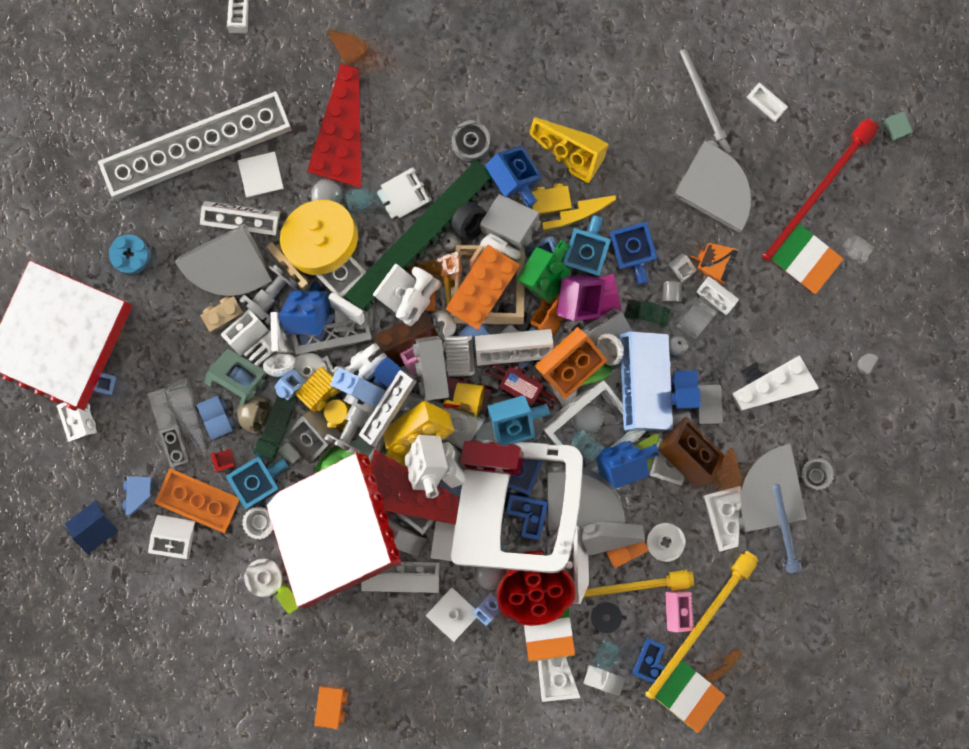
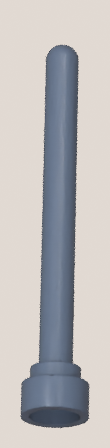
M774 484L773 492L788 556L785 566L788 573H795L802 569L801 561L795 557L781 487L779 484Z

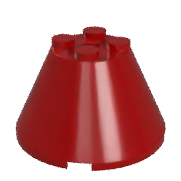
M541 550L527 551L521 553L531 555H544V553ZM508 569L497 590V602L501 612L508 619L512 618L518 621V624L526 626L544 625L563 616V612L568 607H571L575 598L574 582L564 569L555 573Z

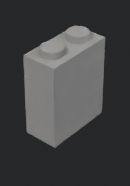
M498 194L481 221L480 227L483 234L488 235L492 233L508 242V245L522 251L525 246L529 245L532 238L531 235L539 229L541 221L539 212Z

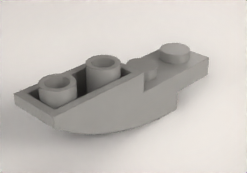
M164 387L148 392L147 395L170 467L189 462L181 429L167 388Z

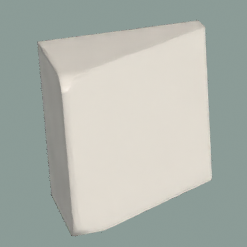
M683 253L668 264L681 282L697 271L690 259Z

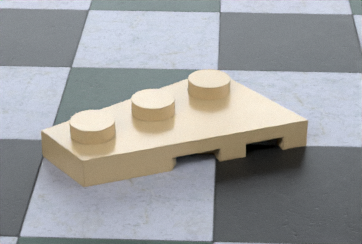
M271 242L266 247L267 250L298 284L302 291L310 289L308 278L303 273L299 274L286 259L279 244L275 246Z

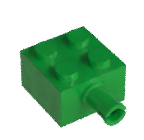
M560 240L553 253L536 247L516 280L535 297L551 304L561 288L562 278L568 277L571 272L562 263L563 257L571 246Z

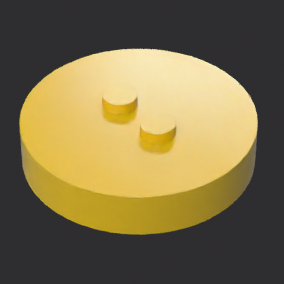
M315 200L301 205L288 216L280 233V246L288 261L295 269L309 275H322L341 267L352 256L358 241L357 226L350 213L339 203L330 200Z

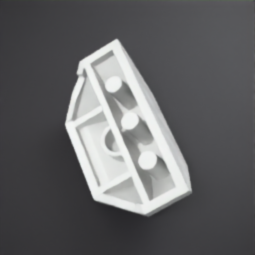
M576 526L569 562L564 568L571 576L575 586V598L572 604H581L589 585L588 552L582 542V532L579 526ZM559 528L547 545V556L551 555L554 551Z

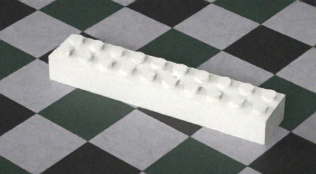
M275 91L100 160L98 164L111 197L117 200L292 131L279 96Z

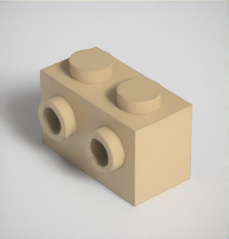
M227 296L219 301L221 304L216 307L212 305L203 310L204 313L200 316L210 333L213 334L233 323L244 313L234 296L231 298Z

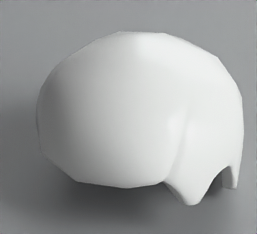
M444 310L432 313L433 326L440 328L438 336L442 340L452 336L457 327V324L454 323V317Z

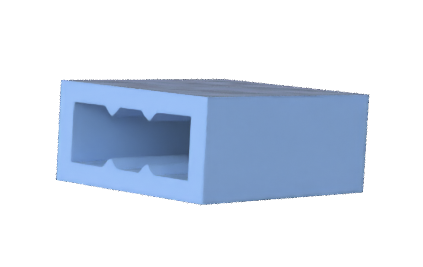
M338 368L330 383L331 386L375 408L386 393L385 390L341 368Z

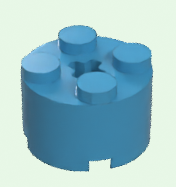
M123 235L117 237L112 243L109 257L112 265L121 273L137 275L148 267L151 253L146 243L139 237ZM131 251L134 254V256H130V258H128L126 255L129 254Z

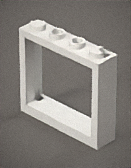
M604 380L590 384L541 426L542 430L555 445L563 444L554 432L602 391L623 415V403ZM629 431L611 447L619 445V443L624 441L637 443L645 431ZM594 460L586 468L598 473L597 462Z

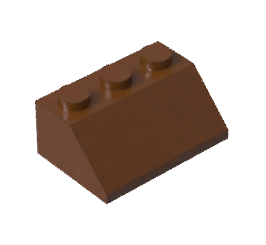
M426 310L412 326H408L403 321L374 335L382 353H385L400 368L405 366L400 353L413 347V344H416L415 339L438 336Z
M684 417L663 438L658 449L695 488L713 481L724 457V454L687 417Z

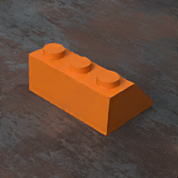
M577 327L537 363L535 367L551 386L566 399L608 360L592 340Z

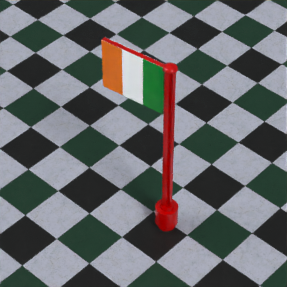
M869 118L862 121L852 133V144L768 251L762 254L766 261H773L814 295L817 294L843 261V258L799 223L855 151L862 147V145L866 147L877 134L879 126Z

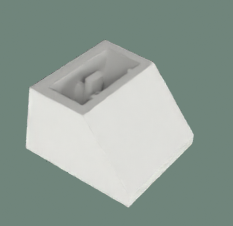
M157 515L151 533L148 553L189 559L196 521Z

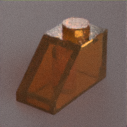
M332 29L327 31L328 36L347 66L367 56L365 50L368 47L363 39L359 40L356 35Z
M733 448L727 449L713 478L714 486L719 488V491L743 485Z

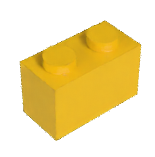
M555 184L550 189H545V187L533 189L532 193L538 201L532 205V209L539 212V216L572 210L568 186Z

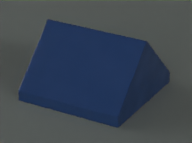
M96 500L65 523L72 539L86 554L91 553L118 532V529Z

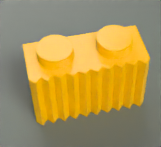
M321 366L298 389L295 395L315 413L317 410H322L326 405L327 399L330 396L334 397L339 392V389L330 385L333 376Z

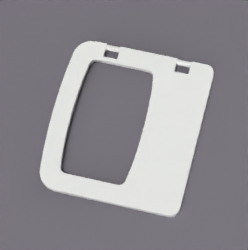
M475 439L481 441L482 443L488 444L489 442H496L490 440ZM514 443L521 447L524 453L523 459L562 461L566 463L565 493L560 527L554 551L549 556L501 551L502 519L510 475L464 470L465 483L461 489L451 551V560L455 565L547 573L559 572L567 566L576 532L582 488L583 457L577 448L569 445ZM548 450H558V456L547 455Z

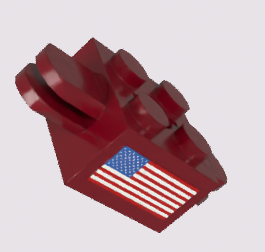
M497 364L489 365L504 374V377L490 369L486 370L487 374L501 381L498 390L513 398L525 395L531 408L535 401L543 405L547 403L550 409L554 408L553 404L540 398L539 394L555 403L558 401L556 397L542 390L544 386L541 384L542 380L533 375L531 378L524 375L525 371L517 366L514 368L509 367L506 370Z

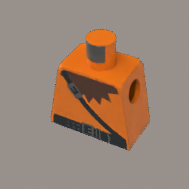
M708 243L705 250L693 247L690 257L700 261L697 267L698 271L717 281L720 285H724L738 249Z

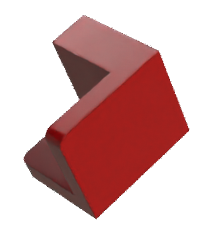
M232 449L211 453L217 473L237 467Z

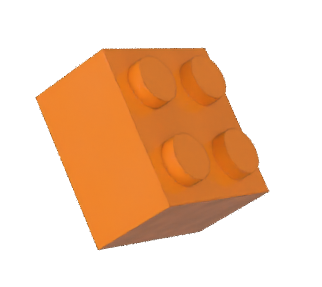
M321 685L319 687L314 726L338 729L340 725H343L346 712H343L342 709L343 705L347 704L348 692H345V687Z

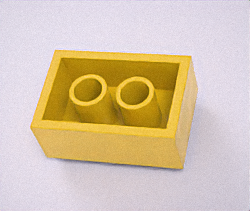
M424 400L392 422L384 432L383 438L386 449L405 457L418 435L440 436L441 440L454 432L449 412Z

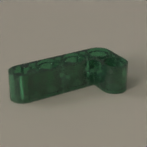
M277 395L262 436L258 439L253 454L270 461L275 460L298 401L296 395L288 401Z

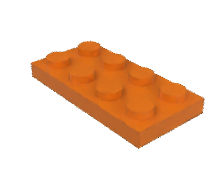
M488 244L445 309L476 330H479L519 269L520 264Z
M169 468L154 504L226 534L240 499L237 496Z

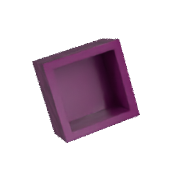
M590 275L562 278L557 315L572 321L600 318L605 280Z

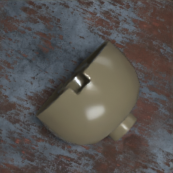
M255 395L250 402L247 400L243 406L238 405L236 412L240 426L256 435L261 434L263 431L260 429L262 426L266 427L271 418L272 406L269 405L271 399Z

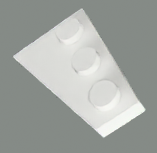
M741 486L703 496L719 552L738 547Z

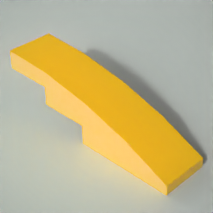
M616 196L578 201V209L560 212V220L542 222L543 232L579 223L613 204Z

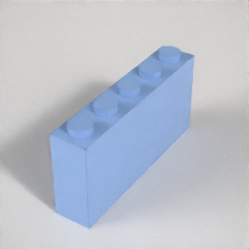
M644 332L620 334V341L624 347V355L621 359L624 430L650 432L673 430L671 362L668 334Z

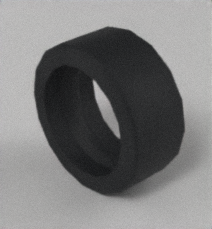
M474 202L463 204L452 218V230L464 240L476 238L481 233L480 223L487 212ZM472 215H474V218L472 219L471 223L467 227H465L468 219Z

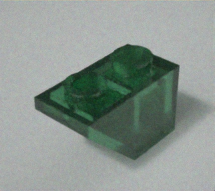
M628 299L624 317L648 325L666 328L671 309L657 303Z

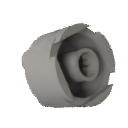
M473 120L462 122L457 126L452 135L453 150L462 161L474 162L476 159L478 161L488 154L490 148V134L487 128ZM469 138H472L474 141L473 145L467 143Z

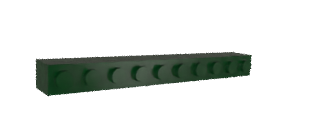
M476 159L344 295V299L361 310L368 312L374 306L373 301L376 299L373 293L393 266L397 264L405 271H408L414 264L413 260L417 256L420 258L427 251L426 247L430 242L434 244L440 238L439 233L443 229L446 231L451 227L452 218L458 208L467 202H475L480 196L478 193L482 189L486 190L493 182L488 170Z

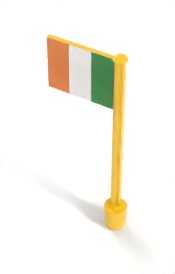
M748 551L741 554L731 568L733 576L649 691H646V696L649 699L659 701L696 733L701 731L725 695L682 659L737 583L742 579L747 580L756 568L758 558Z
M687 570L669 572V576L661 579L588 588L583 598L666 586L667 588L671 587V591L690 589L691 586H694L693 572ZM569 608L563 612V616L548 624L538 626L524 625L529 662L575 656Z

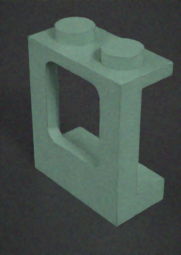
M227 349L208 369L204 383L210 387L214 382L219 383L242 397L239 405L243 406L247 400L250 402L258 389L261 390L264 387L266 371ZM235 364L242 366L257 376L248 387L241 385L226 375Z

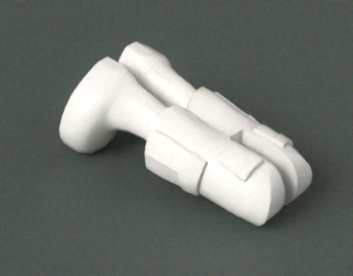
M418 267L412 269V274L417 279L414 288L406 290L402 303L396 313V317L403 320L408 326H412L419 320V317L430 303L429 297L442 286L439 280Z
M374 343L364 351H360L351 358V365L347 367L337 366L332 370V374L334 376L338 368L352 374L359 370L358 377L364 380H371L374 377L372 374L384 362L387 356L385 353H382L372 361L370 357L374 356L380 349Z

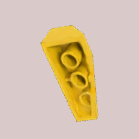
M536 117L533 119L529 132L544 149H549L556 156L555 159L559 163L562 161L569 168L568 171L572 175L588 184L602 164L609 145L593 135Z

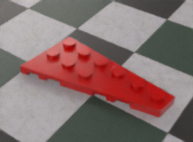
M340 64L307 173L362 189L359 69Z
M374 449L371 470L376 478V486L382 496V504L385 511L456 525L460 502L459 497L437 485L439 495L431 498L430 494V498H427L425 490H413L408 478V468Z

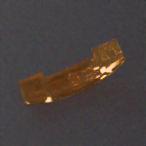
M460 252L414 263L406 272L415 278L412 274V269L418 267L431 274L435 279L462 272Z
M737 649L722 657L725 665L708 673L703 678L712 683L726 674L742 655L741 649Z

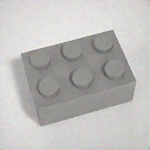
M433 336L415 339L416 344H413V352L419 362L415 363L418 377H421V382H418L419 394L426 401L448 398L449 391L441 338Z

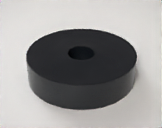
M603 602L593 609L591 622L599 632L612 633L621 625L622 614L615 604ZM605 614H609V621L603 620Z

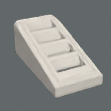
M229 0L227 20L229 33L248 32L249 0H241L244 3H234V0ZM234 8H243V10H234ZM233 16H243V18H233Z

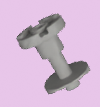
M276 265L268 266L277 277L265 291L261 289L252 300L245 295L239 300L243 304L247 302L245 306L260 319L266 318L264 322L268 325L271 323V317L267 314V311L276 302L273 298L287 283L295 291H298L296 288L298 284L290 277L284 278L282 276L284 272Z
M347 394L344 401L352 406L345 418L348 422L339 440L326 434L324 439L355 454L361 451L349 444L358 426L363 427L368 415H372L375 407Z

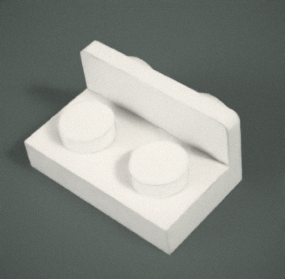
M709 276L696 291L725 315L730 312L739 300Z
M65 402L57 405L68 442L97 433L89 403L85 411L81 409L73 411L66 407L67 403Z

